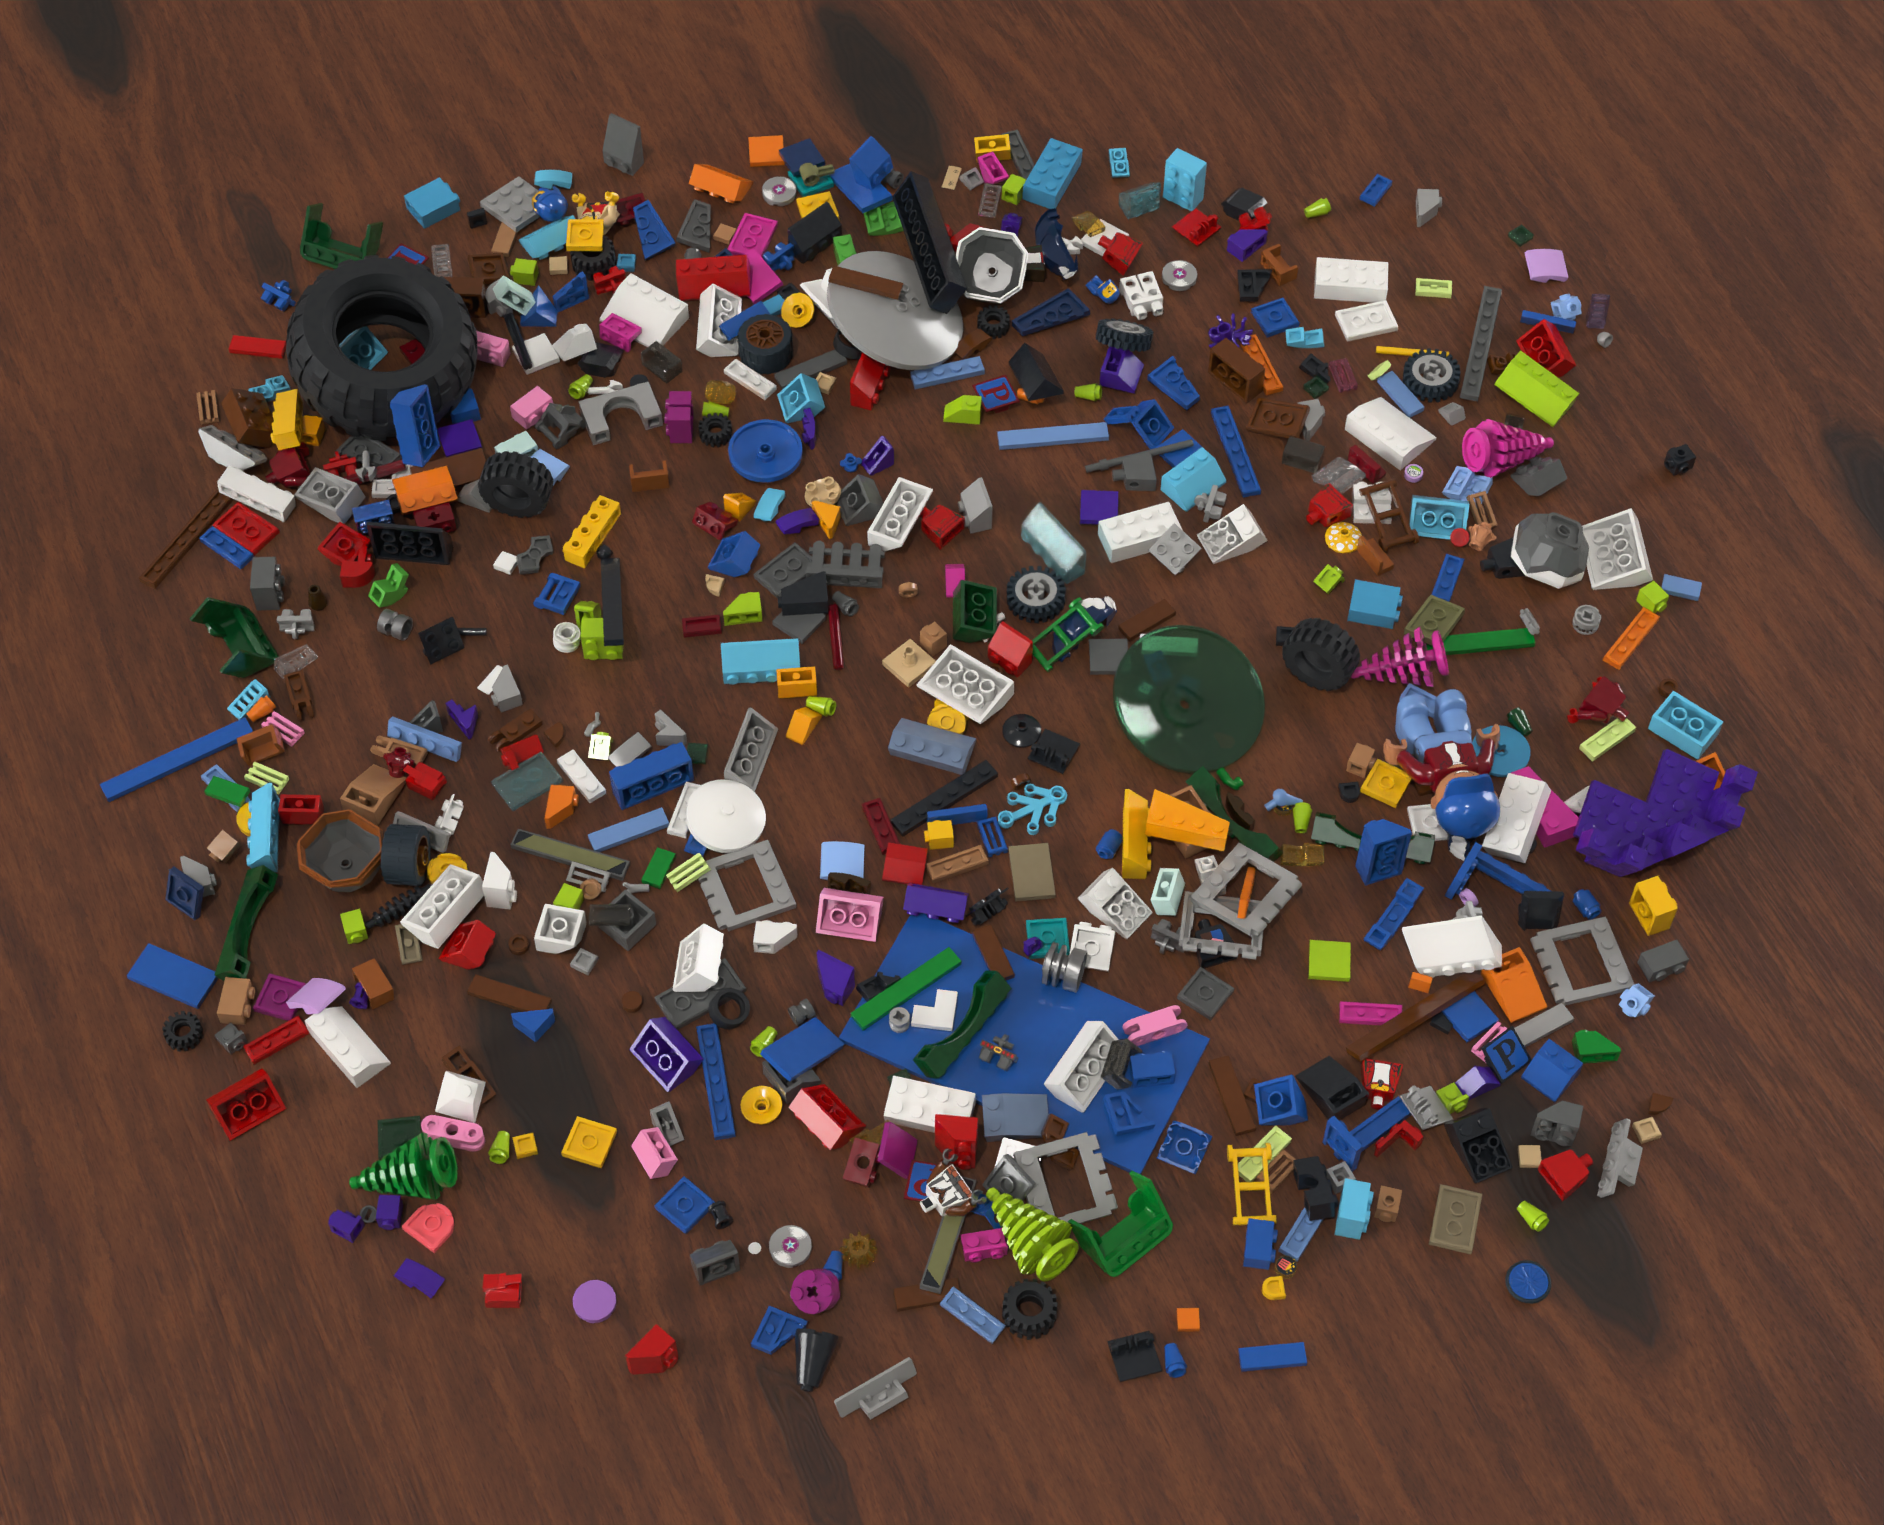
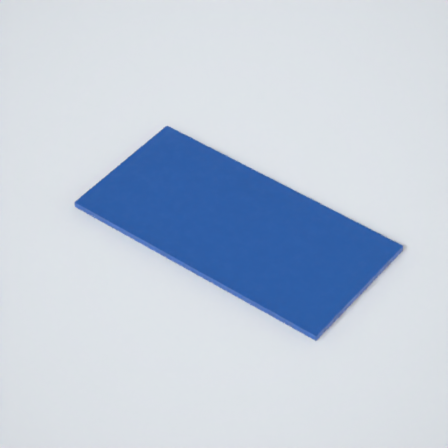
M919 912V916L910 915L877 972H883V975L890 977L897 975L902 979L948 947L962 961L961 965L899 1006L905 1008L910 1014V1026L905 1032L896 1033L891 1030L889 1014L864 1031L850 1017L839 1039L848 1046L932 1084L976 1093V1103L983 1106L982 1095L1001 1093L1047 1094L1048 1114L1052 1113L1069 1123L1063 1138L1087 1132L1088 1136L1096 1134L1100 1149L1093 1151L1094 1154L1102 1153L1105 1162L1129 1173L1134 1171L1142 1174L1210 1038L1186 1028L1177 1034L1132 1047L1128 1042L1130 1035L1124 1033L1123 1024L1128 1020L1151 1012L1082 982L1076 993L1063 989V979L1059 980L1056 987L1052 986L1053 977H1051L1048 985L1042 984L1043 965L1002 948L1015 974L1014 978L1006 980L1012 989L1008 992L1006 999L995 1008L994 1014L988 1017L983 1023V1027L974 1034L971 1042L961 1050L958 1058L948 1066L946 1073L940 1078H928L913 1061L914 1057L924 1045L933 1044L945 1039L959 1027L970 1007L974 984L989 969L972 934L941 920L928 918L925 913ZM937 989L958 992L952 1031L911 1026L914 1005L935 1007ZM863 997L858 1003L856 1009L867 1002ZM1087 1021H1103L1127 1050L1086 1110L1080 1112L1055 1098L1044 1085V1082ZM1004 1034L1009 1035L1008 1042L1014 1044L1012 1050L1006 1047L1005 1050L1017 1055L1019 1058L1017 1063L1013 1062L1009 1070L1005 1071L996 1066L1001 1056L994 1054L990 1063L981 1060L979 1055L982 1049L980 1046L982 1039L998 1046L999 1044L993 1042V1038L995 1036L1002 1038ZM1158 1051L1172 1052L1175 1068L1174 1084L1133 1088L1129 1069L1130 1056L1138 1053L1154 1054ZM1124 1091L1131 1098L1132 1102L1142 1109L1141 1113L1148 1120L1152 1119L1154 1121V1128L1115 1136L1103 1101L1104 1095Z

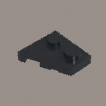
M1272 269L1237 270L1240 302L1258 301L1271 277Z

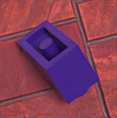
M1240 229L1235 234L1229 236L1227 251L1243 262L1266 244L1268 231Z

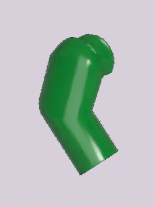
M1224 768L1217 770L1216 774L1223 784L1233 790H1239L1244 785L1240 777H1236L1233 780Z

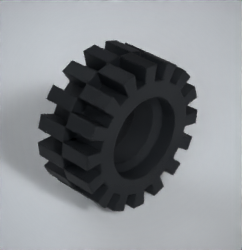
M990 305L988 309L984 307L983 311L980 310L977 316V328L992 336V339H996V336L998 338H1001L1002 335L1005 336L1006 332L1009 331L1010 325L1008 311L1006 309L1003 311V307L998 309L997 305L994 308ZM990 320H997L1000 323L989 324L987 322Z
M709 413L707 414L708 418L706 416L702 417L703 420H700L698 425L699 437L702 443L705 442L706 446L711 444L713 448L714 445H717V448L720 447V444L726 445V441L729 443L730 438H732V424L726 415L723 417L722 413L717 416V413H714V416H711ZM715 427L722 429L720 432L712 433L709 431L711 428Z
M181 1011V1015L175 1012V1017L170 1015L168 1017L169 1022L165 1020V1027L163 1026L162 1028L167 1044L173 1050L176 1048L179 1052H181L182 1048L184 1051H188V1047L194 1049V1043L199 1045V1039L203 1038V1029L195 1014L192 1015L189 1011L187 1015L185 1011ZM182 1026H189L191 1028L190 1032L185 1036L178 1037L175 1035L176 1030Z

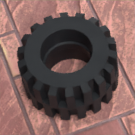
M607 236L603 237L602 251H570L573 271H575L576 275L583 271L589 281H592L594 279L593 275L601 272L604 276L608 275V270L616 265L615 248L613 242Z
M1028 1278L1023 1279V1283L1017 1281L1015 1286H1010L1008 1293L1005 1292L1002 1306L1004 1324L1006 1328L1010 1327L1012 1334L1018 1333L1017 1337L1021 1339L1023 1336H1027V1340H1031L1032 1336H1035L1036 1339L1041 1338V1333L1044 1335L1048 1334L1049 1329L1052 1330L1054 1326V1321L1056 1322V1295L1052 1294L1053 1290L1051 1287L1046 1288V1283L1043 1281L1040 1284L1037 1283L1038 1279H1033L1032 1282H1028ZM1024 1302H1034L1042 1308V1311L1036 1316H1025L1017 1308Z

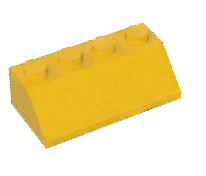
M1125 789L1123 805L1122 878L1146 879L1147 872H1151V860L1147 859V854H1151V842H1147V840L1151 836L1145 835L1150 808H1148V800L1130 789Z

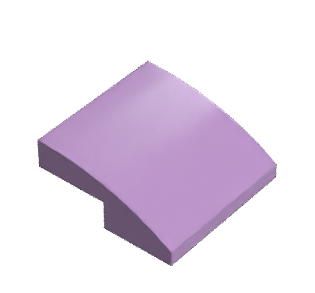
M1533 249L1525 252L1531 280L1546 283L1549 279L1562 282L1568 279L1562 251Z
M312 978L286 1003L290 1009L303 1008L306 1014H317L324 1010L346 988L344 985L332 980Z

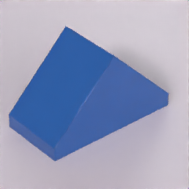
M471 388L468 389L466 394L463 395L461 402L450 413L452 424L470 419L473 422L481 420L479 408Z
M553 1008L511 1013L514 1027L535 1042L555 1023Z

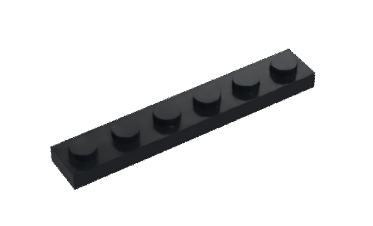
M985 760L892 818L891 824L904 837L927 822L928 811L950 808L996 779L998 772Z

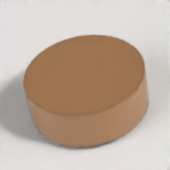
M908 582L899 586V595L902 597L910 598L918 594V587L915 583Z
M589 878L580 885V889H582L583 896L586 899H594L601 893V885L596 879Z

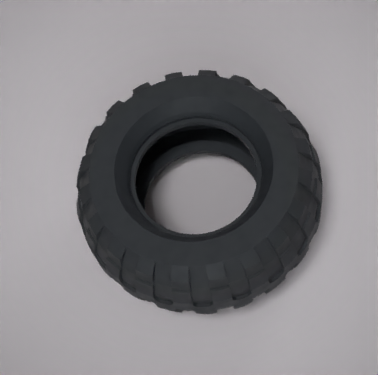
M370 255L358 261L352 259L345 260L339 263L337 269L325 270L317 276V280L314 281L313 285H308L295 306V312L292 313L288 322L286 339L288 368L292 380L299 388L300 394L312 411H318L323 421L332 427L340 426L346 430L347 434L355 437H360L362 434L372 436L373 440L386 441L387 437H396V428L393 423L392 410L390 409L391 400L400 391L424 384L428 385L435 424L437 426L442 418H447L458 406L474 378L478 352L477 333L462 297L454 292L451 284L443 276H435L431 273V268L420 263L414 265L406 262L405 258L392 256L390 259L379 258L378 255ZM383 324L395 326L409 332L419 340L425 352L416 362L406 368L390 372H380L355 364L345 356L339 346L355 330L369 325Z

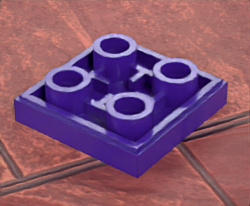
M472 419L437 429L446 457L482 448Z
M1081 490L1080 524H1099L1101 520L1118 516V491Z

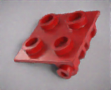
M1195 208L1174 224L1172 228L1198 247L1221 229V226L1217 224V215L1213 214L1207 217Z

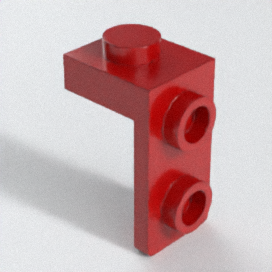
M535 734L501 748L502 756L500 757L505 767L507 766L509 769L514 770L519 768L518 763L543 753L544 750L538 735Z
M1406 1120L1400 1125L1396 1123L1390 1129V1134L1386 1138L1381 1137L1376 1142L1374 1155L1379 1157L1399 1137L1416 1151L1421 1146L1424 1136L1417 1127L1411 1126Z

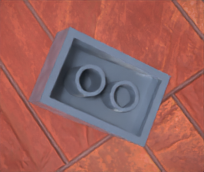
M1001 1093L982 1095L984 1134L987 1142L1002 1141L1003 1137L1012 1140L1042 1137L1041 1131L1049 1115L1047 1094Z

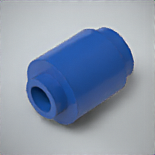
M1114 829L1105 832L1096 846L1098 855L1103 859H1112L1122 844V835Z
M1581 889L1574 894L1572 902L1583 917L1592 920L1602 912L1600 909L1601 905L1590 890Z

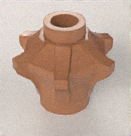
M1481 522L1480 525L1469 526V546L1477 551H1482L1487 544L1495 541L1497 537L1492 533V526L1486 522Z

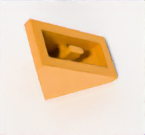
M743 493L725 494L723 497L725 511L731 513L739 522L757 502Z
M813 501L812 509L820 519L819 524L830 540L833 538L841 518L840 506Z
M807 707L795 710L786 733V738L803 745L822 718V714Z

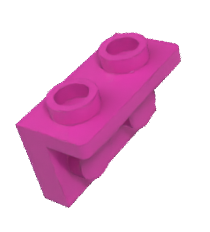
M611 313L600 323V338L626 352L631 350V342L642 333L641 327L614 313Z
M1002 1228L961 1234L960 1239L965 1262H979L985 1258L999 1259L1007 1255L1008 1246L1001 1230Z

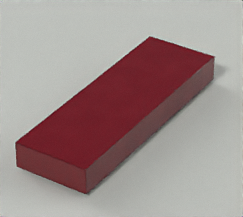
M881 798L862 803L864 814L882 855L887 852L888 842L900 844Z

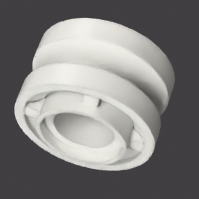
M563 622L554 628L553 645L558 651L570 653L579 647L580 629L577 625Z

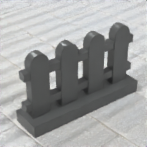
M816 541L813 547H809V554H812V563H808L806 578L826 571L827 585L882 588L883 567H880V559L885 557V551H881L880 545L873 544L870 546V551L862 550L860 543H854L851 546V550L844 549L841 542L833 543L832 548H825L824 542ZM824 555H831V564H823ZM843 556H850L849 565H842ZM862 557H869L868 566H861Z

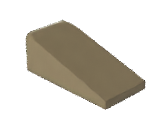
M402 924L395 925L402 965L422 961L419 939Z

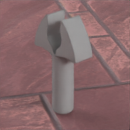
M367 450L362 453V468L355 469L363 483L364 475L367 472L370 482L377 474L376 467H370V452Z

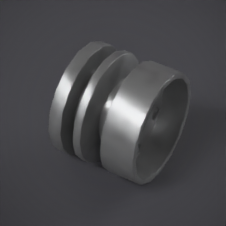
M1053 942L1044 959L1042 984L1048 985L1051 977H1053L1052 986L1056 987L1059 980L1063 979V989L1076 993L1084 973L1087 951L1073 948L1070 956L1066 955V945H1062L1058 953L1059 944Z

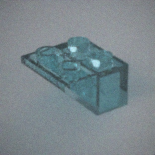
M1150 182L1119 193V207L1127 219L1159 209L1161 183Z

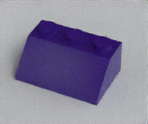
M909 883L906 889L903 910H907V914L919 916L920 912L927 914L928 918L939 919V916L947 917V921L959 923V920H964L969 893Z
M666 1017L649 1019L629 1049L667 1092L672 1091L692 1076L704 1060Z

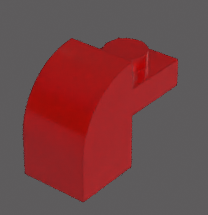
M360 546L358 561H342L340 572L342 587L358 588L367 585L373 580L375 576L373 556L369 554L368 546Z

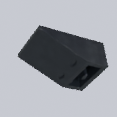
M1330 1056L1295 1075L1296 1079L1328 1120L1333 1116L1341 1120L1367 1103L1369 1093L1357 1077Z
M1480 1108L1444 1124L1452 1146L1475 1184L1513 1168L1490 1108Z

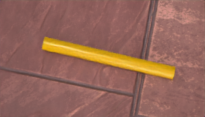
M1376 346V353L1413 356V353L1417 352L1419 354V350H1421Z

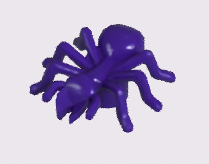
M1234 313L1231 316L1232 328L1228 322H1223L1219 315L1216 316L1220 324L1218 327H1212L1208 331L1211 341L1214 342L1209 345L1210 348L1225 338L1230 341L1232 340L1238 348L1239 345L1235 339H1239L1243 345H1250L1248 341L1251 340L1250 335H1252L1253 329L1243 331L1247 317H1244L1241 321V327L1234 331L1236 328Z

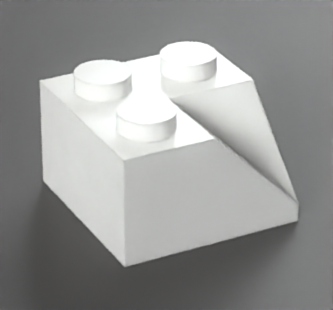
M545 904L534 937L536 950L558 954L574 948L582 940L586 927L585 912L583 910Z

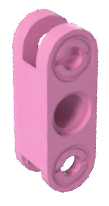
M1174 1005L1128 1020L1123 1024L1122 1028L1125 1034L1130 1035L1128 1037L1130 1046L1136 1047L1177 1034L1186 1029L1188 1025L1186 1020L1176 1019L1181 1013V1009L1178 1005Z
M429 1115L421 1122L422 1131L427 1133L428 1138L431 1136L432 1140L438 1137H444L453 1148L479 1151L485 1145L483 1130L476 1123L436 1115ZM457 1131L455 1135H449L451 1132Z

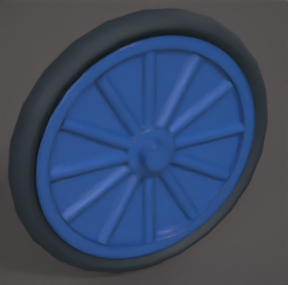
M1529 1260L1514 1263L1506 1273V1287L1509 1293L1520 1302L1538 1303L1545 1299L1551 1290L1550 1275L1537 1262Z

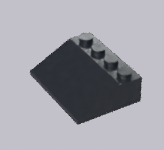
M367 522L375 559L440 565L450 564L454 547L451 536L441 528Z

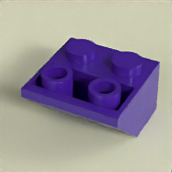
M1109 347L1100 371V385L1135 394L1144 364L1129 349L1126 351L1123 348Z

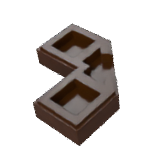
M1052 1113L1049 1114L1041 1131L1044 1143L1063 1139L1069 1123ZM1075 1148L1068 1149L1067 1152L1050 1156V1159L1057 1165L1071 1171L1080 1151Z

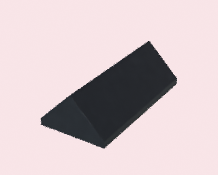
M1024 343L1009 360V366L1028 401L1064 394L1063 388L1044 355Z

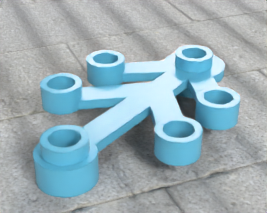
M1027 784L1024 788L1026 796L1010 792L1007 795V802L1010 805L1020 803L1028 806L1013 813L1005 810L998 815V824L1006 829L1011 827L1014 821L1033 812L1031 822L1027 825V832L1030 835H1036L1039 832L1038 823L1043 807L1051 804L1049 813L1044 817V823L1048 827L1054 826L1056 824L1058 806L1067 800V792L1061 786H1054L1049 790L1036 787L1034 784ZM1036 794L1043 796L1044 798L1039 800L1031 797L1035 796Z

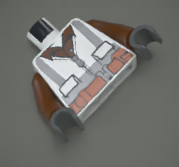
M948 1148L943 1151L942 1156L944 1159L937 1163L926 1182L927 1198L920 1201V1205L925 1213L936 1208L941 1216H965L977 1206V1203H986L985 1197H981L978 1200L979 1195L983 1191L974 1190L972 1192L953 1164L949 1166V1162H955L958 1158V1155L954 1154L949 1159L948 1155L952 1149Z

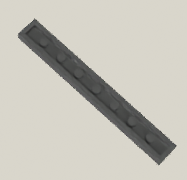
M1484 286L1460 395L1462 399L1478 402L1502 289Z

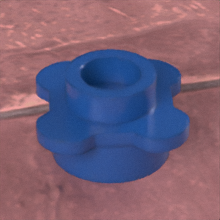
M848 453L845 459L840 461V466L844 467L847 472H854L858 469V465L862 463V459L856 458L852 453Z

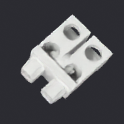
M1153 271L1138 274L1137 278L1134 275L1120 279L1119 291L1126 300L1131 316L1135 315L1138 320H1142L1147 317V312L1152 311L1154 316L1163 314V296ZM1149 278V281L1143 282V279ZM1132 282V285L1126 286V283Z

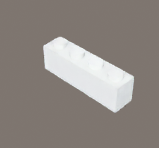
M228 466L217 481L220 493L282 522L286 521L296 506L295 496L291 492L283 491L272 483H266L254 475L246 474L239 468Z

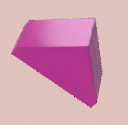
M993 151L977 157L984 183L996 184L1009 178V175Z
M945 564L946 597H953V591L960 580H965L964 564Z

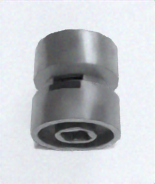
M390 609L383 610L377 622L378 632L392 635V637L402 641L408 638L413 626V619L403 614L398 615L397 612Z

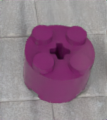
M815 1268L806 1270L795 1278L790 1296L801 1311L808 1314L821 1313L830 1310L838 1302L840 1297L839 1281L827 1269ZM814 1287H817L816 1292L818 1293V1295L814 1294Z

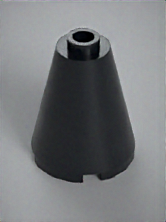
M796 1329V1384L801 1386L800 1390L813 1392V1389L819 1388L837 1346L838 1336L823 1331L822 1333L815 1332L813 1329Z

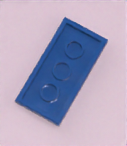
M851 164L834 170L833 174L829 175L834 184L862 213L893 200L892 194L881 183L873 190L857 184Z
M150 943L147 944L127 974L129 980L196 1009H199L218 980V977L214 975L215 971Z
M814 1017L764 1048L760 1055L791 1082L841 1050L844 1043L819 1019Z

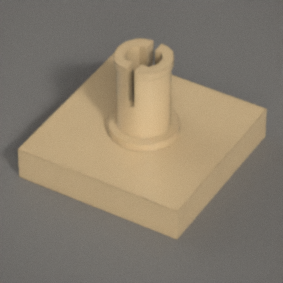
M909 639L884 658L882 665L909 688L922 678L936 661L913 640Z

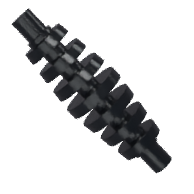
M428 884L423 888L416 886L414 887V893L411 890H407L408 897L403 893L399 894L401 901L396 896L391 898L393 906L387 901L385 903L386 910L381 906L378 908L380 914L376 911L373 912L372 919L365 922L368 930L376 925H379V927L384 926V920L387 924L391 923V916L395 921L398 920L397 912L402 917L406 916L404 908L406 907L409 912L412 909L411 904L415 905L431 885Z

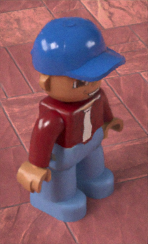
M1456 689L1446 690L1436 698L1434 725L1438 733H1434L1428 718L1429 710L1425 699L1420 695L1404 697L1397 706L1395 731L1401 746L1393 745L1391 740L1386 739L1383 745L1386 762L1392 765H1400L1405 773L1416 783L1426 786L1430 785L1435 793V796L1431 798V808L1435 809L1438 823L1448 834L1463 838H1475L1490 831L1497 824L1500 817V802L1497 793L1494 791L1492 779L1488 775L1492 770L1495 750H1497L1500 741L1499 725L1495 724L1492 727V732L1489 734L1482 733L1481 729L1476 730V742L1481 747L1479 755L1476 756L1472 744L1467 704L1460 691Z

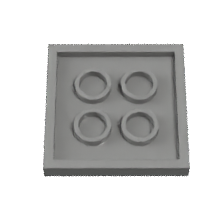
M518 176L481 200L480 207L484 208V210L515 232H518L540 217L534 212L532 206V197L539 190Z

